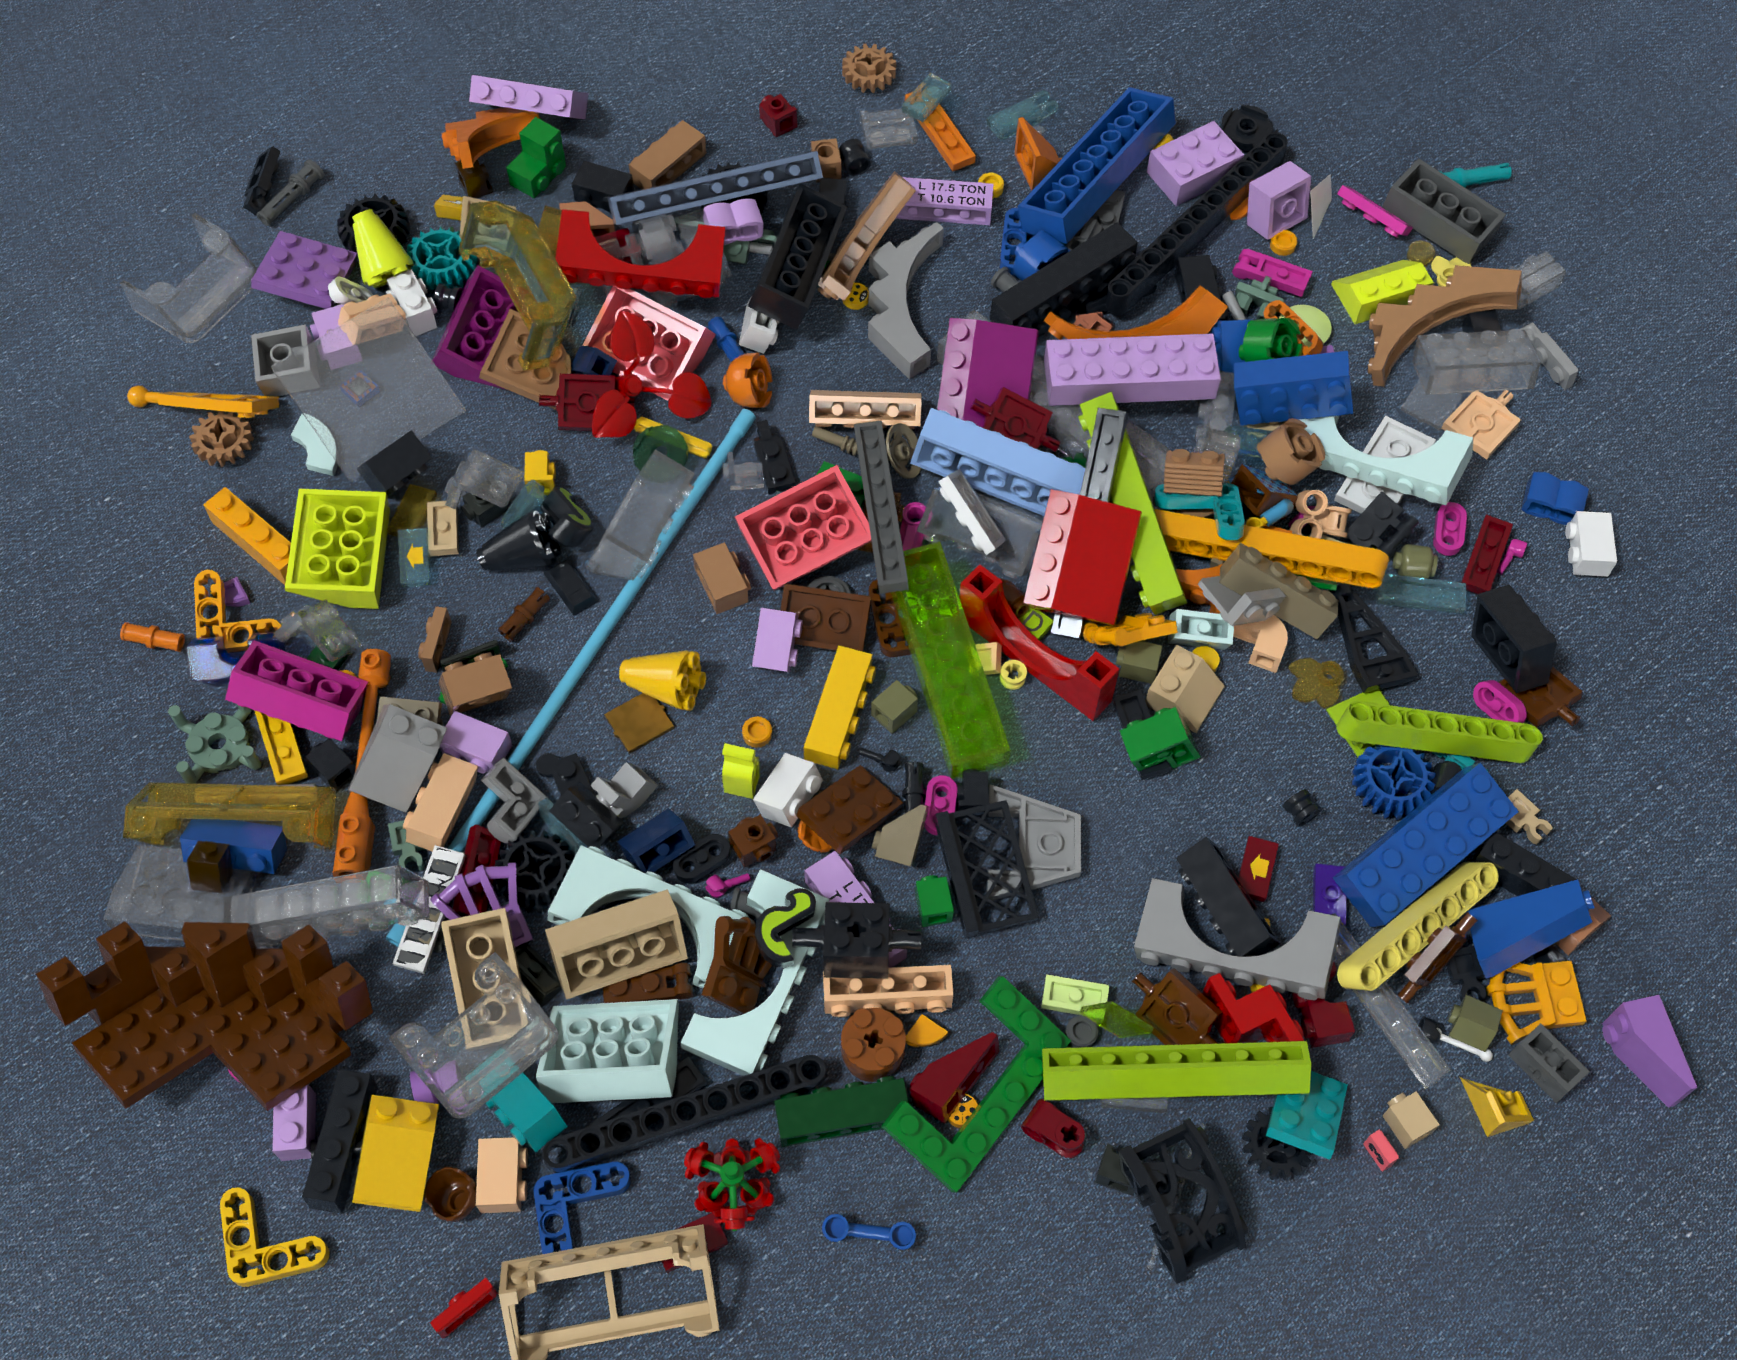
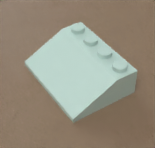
M678 999L553 1006L536 1073L540 1092L551 1103L672 1097L677 1069Z

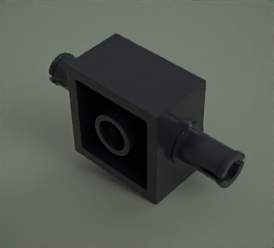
M826 902L825 925H822L821 928L793 927L792 948L821 947L823 951L824 977L888 979L889 952H892V949L921 950V929L892 930V926H889L890 903Z

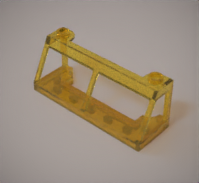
M149 782L126 805L123 838L147 845H164L163 838L167 833L173 830H180L181 819L283 821V832L289 840L308 842L313 844L315 849H332L336 788ZM148 795V802L142 801Z

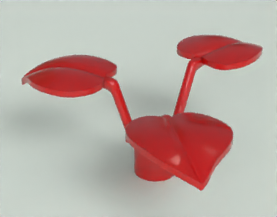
M620 311L618 313L610 335V346L617 358L626 362L634 360V362L628 369L624 370V375L618 376L615 379V390L606 391L598 399L592 418V435L595 438L623 437L634 429L637 414L635 408L628 401L630 400L629 397L637 396L640 392L671 394L668 402L670 411L676 416L686 419L703 415L711 406L712 400L705 382L697 374L691 372H684L676 376L672 383L673 389L642 386L641 379L637 375L632 374V372L640 363V357H647L652 354L655 340L648 324L630 312Z

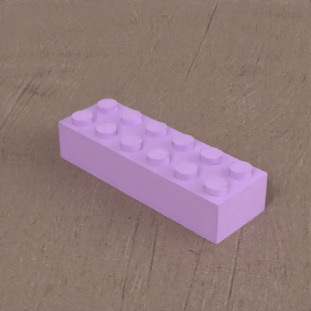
M1213 334L1046 341L1044 366L1049 406L1080 405L1109 392H1112L1117 403L1216 399L1221 378Z

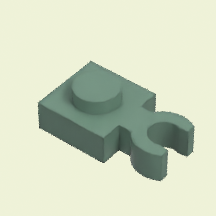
M404 820L388 823L394 856L401 855L399 867L402 874H407L406 865L410 861L417 862L419 871H422L424 863L421 855L416 851L425 849L406 842V829H403Z

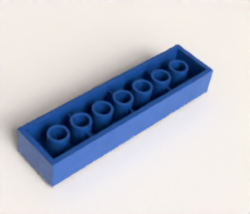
M1129 87L1018 205L1022 231L1036 235L1039 231L1044 230L1059 242L1067 244L1176 124L1173 98Z

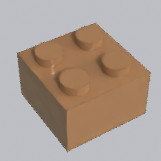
M491 652L475 657V662L463 666L462 662H456L445 667L446 671L441 673L438 684L450 716H452L454 711L462 713L508 697L512 686L500 654L492 656Z

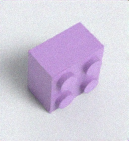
M1289 161L1250 182L1247 225L1269 240L1281 231L1287 230L1307 219L1311 175Z

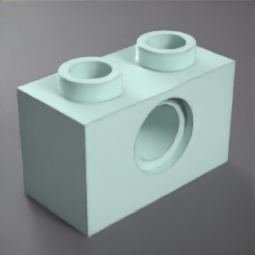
M1176 609L1170 614L1169 620L1176 621L1178 633L1168 635V644L1194 647L1209 646L1213 649L1225 650L1233 645L1234 626L1224 621L1220 614Z

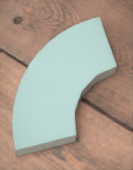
M302 413L291 437L293 441L303 445L307 450V469L334 476L338 465V451L330 431L314 417Z

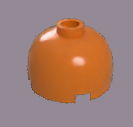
M758 352L743 354L735 358L730 363L726 375L723 377L724 389L728 392L731 399L742 407L764 408L769 404L772 397V391L767 392L768 382H772L771 368L767 358L764 355L759 356L760 353Z

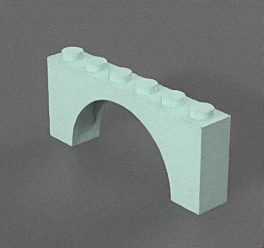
M1339 416L1300 419V421L1307 425L1305 430L1310 435L1315 433L1324 447L1325 459L1321 462L1320 469L1330 470L1349 478L1370 482L1376 486L1390 488L1402 494L1423 498L1432 503L1447 505L1472 457L1473 437L1448 430L1444 432L1436 443L1419 453L1399 458H1382L1365 454L1350 446L1337 430L1336 424Z
M581 845L548 910L547 921L560 925L591 915L598 908L610 902L628 898H642L668 889L679 917L690 930L696 945L697 968L692 984L703 989L714 957L716 920L721 916H729L732 919H741L742 917L749 916L740 910L732 909L730 911L725 909L713 898H700L691 894V890L683 885L675 884L673 886L668 884L656 873L649 871L643 873L636 870L634 865L626 860L617 859L616 861L611 859L599 848L593 846L586 848ZM734 932L730 935L729 946H730V943H731V940H732V937H733Z
M760 869L747 897V905L762 914L764 910L773 906H786L785 896L787 893L802 887ZM812 892L816 899L814 917L796 928H819V926L825 925V904L830 899ZM792 930L780 936L792 955L794 963L793 966L783 969L780 981L772 994L752 1011L736 1017L709 1018L694 1013L681 1041V1049L742 1076L763 1070L768 1055L764 1054V1050L768 1042L774 1044L781 1029V1026L776 1024L781 1012L787 1015L794 996L789 995L794 983L800 986L807 970L802 964L806 955L812 957L817 947L792 948Z

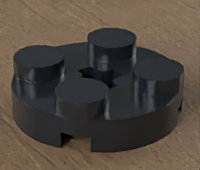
M1241 105L1240 109L1233 111V108H1231L1224 114L1220 128L1240 150L1249 152L1264 137L1272 133L1273 125L1272 121L1270 123L1267 119V113L1262 109L1251 105ZM1245 126H1249L1250 130H1244L1242 128H1245Z

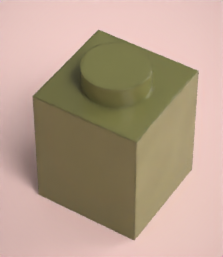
M1138 641L1126 645L1125 649L1119 648L1115 664L1121 666L1119 677L1152 684L1157 673L1162 645Z
M896 680L871 702V716L893 734L917 712V694L910 686H904Z
M1465 995L1460 1006L1454 1004L1449 1013L1447 1022L1452 1023L1449 1037L1486 1052L1498 1031L1503 1010Z

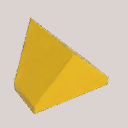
M1460 1077L1487 1137L1534 1121L1520 1091L1512 1093V1091L1508 1092Z

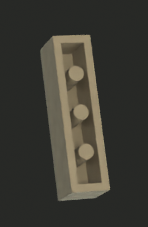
M1240 543L1220 567L1219 583L1241 596L1246 592L1280 588L1286 597L1279 604L1280 609L1275 616L1315 639H1318L1338 616V599L1327 590H1320L1305 577L1296 576L1288 571L1284 565L1267 559L1253 547H1247Z

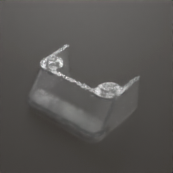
M196 213L191 217L205 250L211 254L179 285L174 287L166 282H157L143 292L125 280L120 283L135 312L187 343L201 340L253 289L251 288V279L257 271L256 265L226 231Z

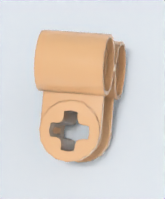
M1304 490L1298 494L1295 506L1297 511L1303 514L1304 517L1292 523L1290 528L1292 534L1302 535V526L1308 523L1311 527V535L1309 537L1321 539L1322 534L1347 538L1348 533L1345 532L1348 514H1351L1352 509L1329 506L1327 496L1320 490ZM1310 495H1313L1316 499V507L1313 510H1310L1306 505L1307 498Z

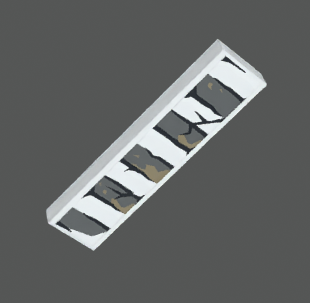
M434 846L393 961L394 966L425 974L441 929V922H443L445 917L431 902L430 898L436 893L440 894L455 880V876L460 874L466 858L465 853Z

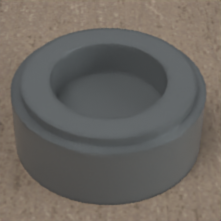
M1076 1016L1068 1022L1065 1035L1071 1040L1069 1045L1073 1048L1091 1047L1097 1039L1098 1028L1091 1018Z

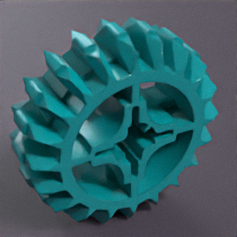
M440 226L439 230L435 231L430 227L428 233L420 231V238L412 237V244L407 245V254L414 263L411 269L416 279L422 278L425 287L430 292H433L439 283H445L450 288H454L456 285L463 287V281L469 279L478 265L477 256L459 237L460 230L455 232L452 226L448 230H444ZM458 254H460L461 256H460V258L457 260V259H456V256H457Z

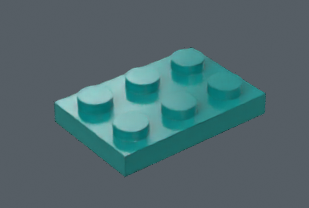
M1311 1071L1310 1093L1276 1094L1266 1136L1330 1160L1335 1149L1348 1084Z

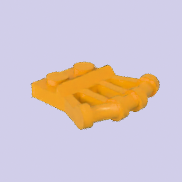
M1152 613L1135 615V617L1124 615L1115 626H1098L1094 622H1087L1084 624L1082 633L1086 642L1092 644L1124 646L1141 640L1178 632L1176 621L1167 620L1164 615L1153 616Z
M1572 961L1544 964L1539 962L1533 965L1519 962L1501 973L1490 977L1489 985L1486 987L1488 996L1492 997L1493 1006L1503 1010L1500 1024L1508 1034L1506 1039L1510 1045L1522 1041L1540 1023L1546 1029L1584 1025L1587 1021ZM1504 972L1530 977L1531 981L1504 984ZM1533 992L1536 1001L1535 1003L1509 1005L1506 1004L1504 995ZM1539 1013L1540 1019L1519 1029L1511 1016Z

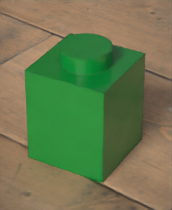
M936 875L923 877L920 881H916L915 896L921 926L927 927L951 923L954 910L947 877L939 878Z

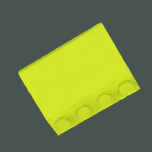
M299 489L285 591L348 608L379 609L390 516L386 492Z

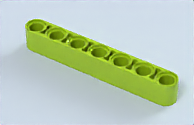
M1354 701L1349 704L1336 727L1338 734L1348 741L1516 763L1527 762L1543 740L1540 730L1527 723Z

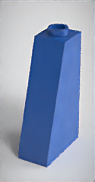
M1577 879L1468 910L1467 912L1478 920L1470 929L1485 978L1487 979L1501 973L1592 923L1589 910L1595 907L1589 890L1582 892Z

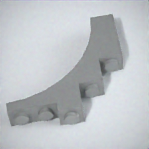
M938 222L923 228L917 235L903 241L897 248L889 241L882 247L875 248L869 256V272L877 281L869 287L868 305L877 314L868 322V339L909 380L930 366L931 349L920 337L910 318L906 298L909 285L916 271L928 256L943 245L944 228Z

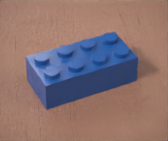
M1348 351L1234 363V390L1240 425L1283 422L1291 418L1300 420L1354 414Z

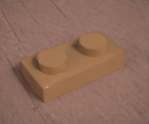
M435 606L433 616L429 617L426 623L427 637L425 642L420 644L418 657L422 660L425 671L438 672L452 623L447 608Z

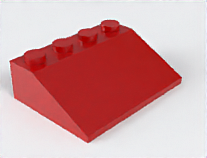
M1051 489L1023 603L1032 609L1115 626L1142 512L1087 496Z

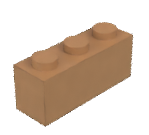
M684 120L675 127H671L658 141L653 142L646 151L631 161L629 171L633 177V184L643 190L672 183L707 153L705 135Z

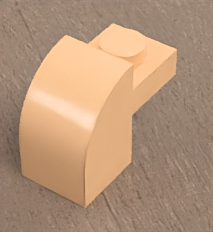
M1273 615L1267 618L1266 621L1234 625L1233 637L1255 644L1248 664L1276 673L1288 641L1287 630L1282 621Z

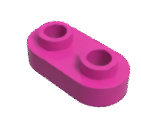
M1448 502L1447 505H1441L1436 514L1433 545L1439 553L1446 556L1457 554L1465 540L1467 513L1458 503Z
M1487 680L1475 686L1473 698L1476 705L1492 719L1519 723L1525 722L1527 714L1524 704L1499 682Z
M936 776L927 785L925 805L929 806L924 827L930 834L936 836L938 835L935 823L933 822L935 814L948 811V813L955 812L957 785L948 776ZM939 791H943L947 795L945 797H939L936 793Z

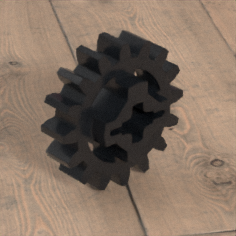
M1269 1107L1266 1116L1261 1111H1258L1254 1116L1256 1121H1248L1246 1127L1249 1131H1244L1241 1139L1249 1143L1244 1145L1242 1152L1251 1153L1252 1156L1247 1163L1249 1165L1257 1163L1259 1165L1257 1171L1259 1175L1267 1170L1269 1171L1270 1180H1274L1278 1173H1281L1283 1180H1288L1290 1171L1296 1176L1300 1175L1302 1172L1301 1166L1307 1167L1310 1164L1311 1160L1308 1156L1313 1153L1299 1148L1297 1156L1294 1146L1286 1143L1283 1146L1274 1145L1269 1148L1273 1140L1279 1142L1266 1136L1273 1108ZM1259 1131L1261 1132L1260 1136L1263 1139V1143L1260 1147H1258L1257 1135Z

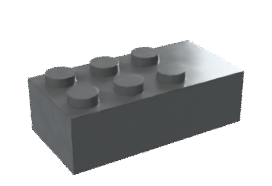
M1419 158L1393 184L1382 206L1383 209L1406 222L1414 230L1467 264L1471 263L1496 235L1506 216L1505 213Z

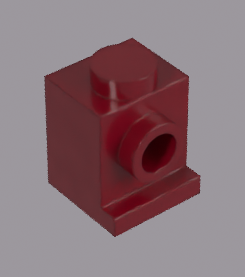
M782 94L777 96L767 95L759 104L760 119L775 137H779L797 128V109L792 107Z

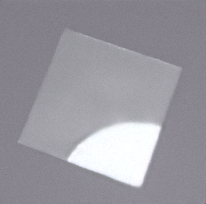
M389 297L335 329L327 330V333L271 366L279 381L350 483L361 477L356 468L412 430L417 438L421 440L466 412L456 394Z

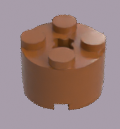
M861 1008L856 1010L845 1023L841 1033V1055L848 1070L860 1080L877 1082L879 1078L890 1076L901 1067L906 1046V1034L902 1021L891 1012L880 1008ZM871 1042L878 1043L874 1048L868 1047Z

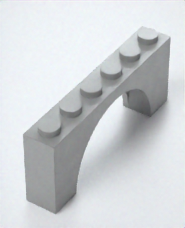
M1152 878L1134 945L1136 957L1141 962L1153 966L1159 963L1170 965L1180 972L1198 971L1208 978L1221 973L1222 977L1234 979V982L1243 986H1252L1253 984L1267 986L1270 984L1275 992L1298 993L1299 997L1307 1000L1325 999L1340 933V917L1308 910L1300 930L1282 947L1259 956H1232L1207 946L1190 929L1183 914L1185 898L1183 884Z

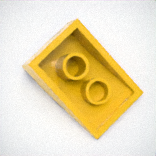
M378 1095L371 1096L352 1203L416 1212L421 1211L439 1104Z

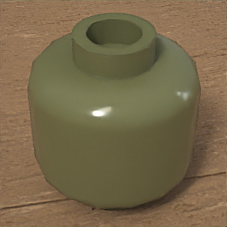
M1406 544L1401 549V552H1395L1393 569H1398V577L1401 580L1425 583L1429 577H1434L1438 557L1433 555L1430 547Z

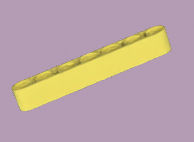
M1463 862L1339 965L1337 978L1340 985L1345 989L1368 991L1377 989L1417 952H1420L1429 944L1427 940L1437 928L1443 929L1445 926L1449 927L1495 888L1498 882V871L1495 865L1490 862Z

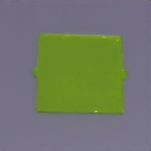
M1113 1001L1083 1006L1079 1013L1095 1022L1097 1026L1103 1027L1118 1038L1150 1034L1154 1028L1138 1018L1136 1014L1130 1013Z

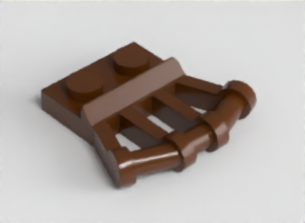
M721 916L716 920L714 957L701 995L739 1015H743L755 1008L761 987H766L763 979L772 965L763 956L757 962L759 949L755 941L756 925L754 920L749 917L732 919L729 916ZM734 932L733 937H732V940H731V943H730V946H729L730 935ZM749 937L748 942H747V945H746V948H745V951H744V947H745L747 938ZM743 951H744V955H743L741 964L739 965L740 960H741V957H742V954H743Z

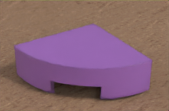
M237 577L224 582L225 605L240 607L250 604Z

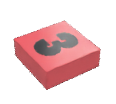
M1380 1129L1371 1134L1363 1143L1382 1172L1392 1167L1399 1159V1155Z

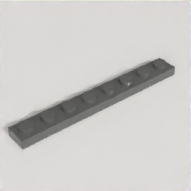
M882 421L854 424L879 594L909 590Z

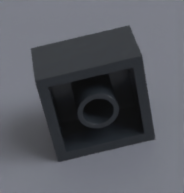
M411 430L356 469L373 492H386L388 496L406 484L403 478L407 477L410 481L429 467L426 465V462L431 460L432 457Z

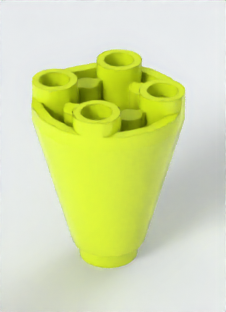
M373 209L365 210L352 217L355 222L353 229L364 285L379 288L388 284V278L409 271L411 266H414L411 257L381 218L374 214Z

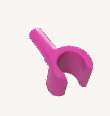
M1518 539L1511 541L1507 547L1506 555L1498 567V574H1503L1513 556L1523 557L1527 542Z
M746 873L723 882L716 874L706 881L707 886L705 888L712 897L720 898L729 888L750 881V876Z

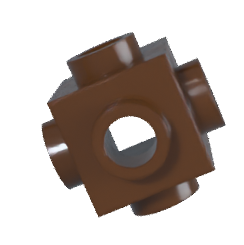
M761 814L754 818L747 817L741 820L737 827L728 831L729 843L744 868L756 861L764 862L777 851L776 839L778 838V833L770 821L765 822Z

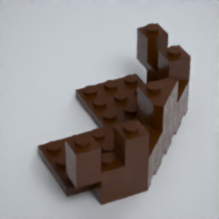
M124 921L96 938L105 964L83 976L66 956L36 973L48 1007L65 1026L86 1013L98 1025V1027L78 1038L72 1044L78 1055L125 1109L214 1053L256 1100L269 1111L352 1055L350 1047L337 1033L343 1029L345 1031L373 1013L366 980L347 961L334 968L328 942L309 924L281 941L283 949L256 947L250 923L184 922L181 934L186 947L144 946L142 939Z

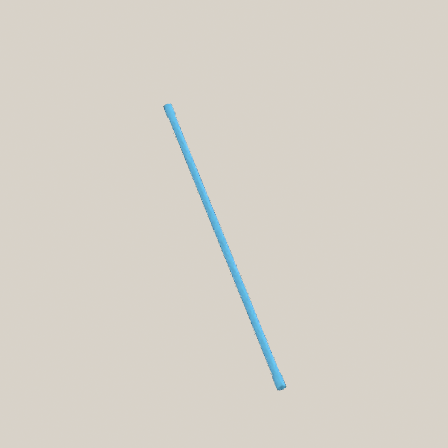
M741 410L720 446L507 759L517 770L520 769L740 439L745 436L755 421L756 416L750 410ZM487 789L447 849L461 853L465 851L470 827L474 825L481 826L500 799L492 790ZM416 896L385 937L387 941L396 947H399Z

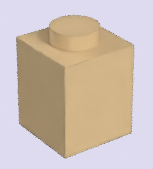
M1417 1091L1407 1097L1404 1093H1401L1392 1098L1387 1103L1389 1108L1383 1114V1118L1405 1149L1431 1135L1439 1126V1123Z

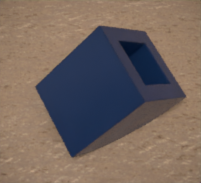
M580 345L571 364V371L576 374L611 375L617 360L598 348Z

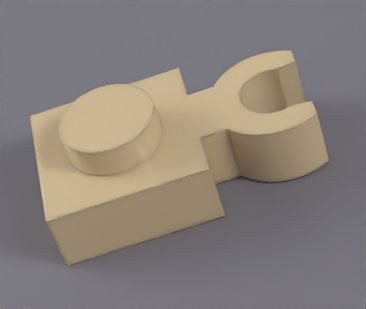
M1516 789L1508 798L1519 812L1508 820L1506 824L1516 833L1523 828L1526 831L1527 838L1537 845L1542 837L1536 832V829H1540L1548 835L1553 827L1548 821L1536 817L1540 809Z

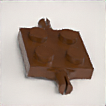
M1554 667L1550 672L1548 684L1517 694L1505 679L1499 682L1524 704L1527 714L1526 719L1536 728L1557 716L1563 718L1571 727L1580 720V716L1576 715L1569 707L1582 698L1583 691Z
M1467 912L1456 926L1452 928L1445 926L1443 929L1437 928L1428 938L1427 942L1430 945L1422 954L1417 952L1407 963L1406 967L1409 969L1404 975L1409 978V982L1397 995L1403 1001L1409 1003L1419 989H1422L1423 986L1427 987L1466 942L1467 932L1478 920Z
M1175 968L1170 970L1163 980L1155 985L1142 972L1133 979L1132 983L1146 994L1142 1006L1135 1013L1134 1017L1164 1045L1218 1044L1208 1034L1212 1024L1221 1015L1222 1011Z

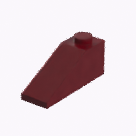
M991 1032L928 1064L922 1073L915 1075L910 1084L913 1105L945 1124L965 1094H968L999 1053L998 1035Z

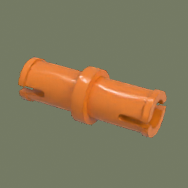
M125 622L120 632L121 640L145 644L150 649L160 647L181 652L185 643L184 634L160 630L155 625L145 627Z

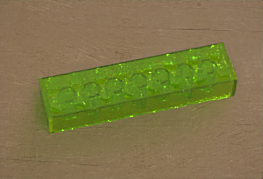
M941 542L905 550L903 553L909 590L891 592L950 777L951 779L960 777L962 772L967 769L983 771L1008 764L1011 750Z

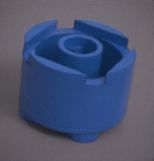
M1041 230L1026 243L1021 242L1015 249V256L1017 257L1014 262L1013 275L1022 281L1070 250L1046 231Z

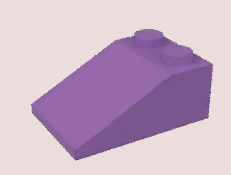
M1660 995L1623 1002L1602 1023L1604 1039L1611 1045L1614 1054L1668 1108L1676 1106L1697 1088Z

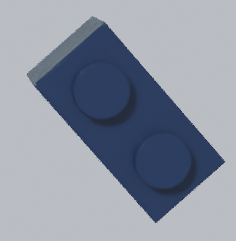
M669 808L617 841L627 861L634 865V869L643 873L647 871L655 872L695 846L684 821Z

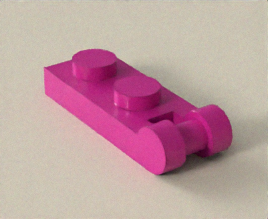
M1243 249L1238 257L1239 262L1235 264L1232 270L1233 275L1238 279L1249 278L1262 283L1265 277L1269 276L1272 278L1270 286L1300 297L1303 296L1313 272L1250 249Z

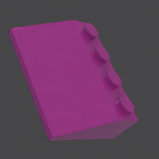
M477 265L467 280L430 364L454 377L504 389L480 379L479 376L509 310L512 309L542 323L546 315L527 309L531 293ZM541 300L542 306L546 307L544 300Z
M950 318L937 410L946 411L951 416L964 421H971L977 426L983 427L985 416L970 409L975 398L990 406L995 402L1000 389L1005 387L1029 400L1039 331L1037 329L976 319Z

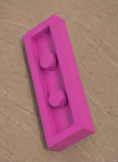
M1342 185L1337 195L1344 198L1341 203L1352 210L1358 207L1365 212L1363 214L1364 218L1375 224L1377 221H1380L1386 225L1384 230L1395 237H1398L1399 234L1408 236L1413 229L1412 226L1349 186Z

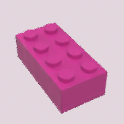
M254 640L231 672L225 700L236 703L241 707H247L264 713L269 717L292 723L297 727L317 732L327 738L342 741L361 710L368 681Z

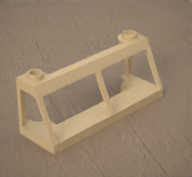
M704 1224L509 1260L501 1264L499 1299L511 1360H546L548 1352L682 1326L685 1327L686 1332L696 1337H704L712 1332L720 1331ZM673 1259L674 1266H687L692 1271L702 1269L707 1300L630 1315H617L611 1270ZM604 1272L610 1318L530 1334H519L515 1304H519L523 1297L537 1292V1284Z

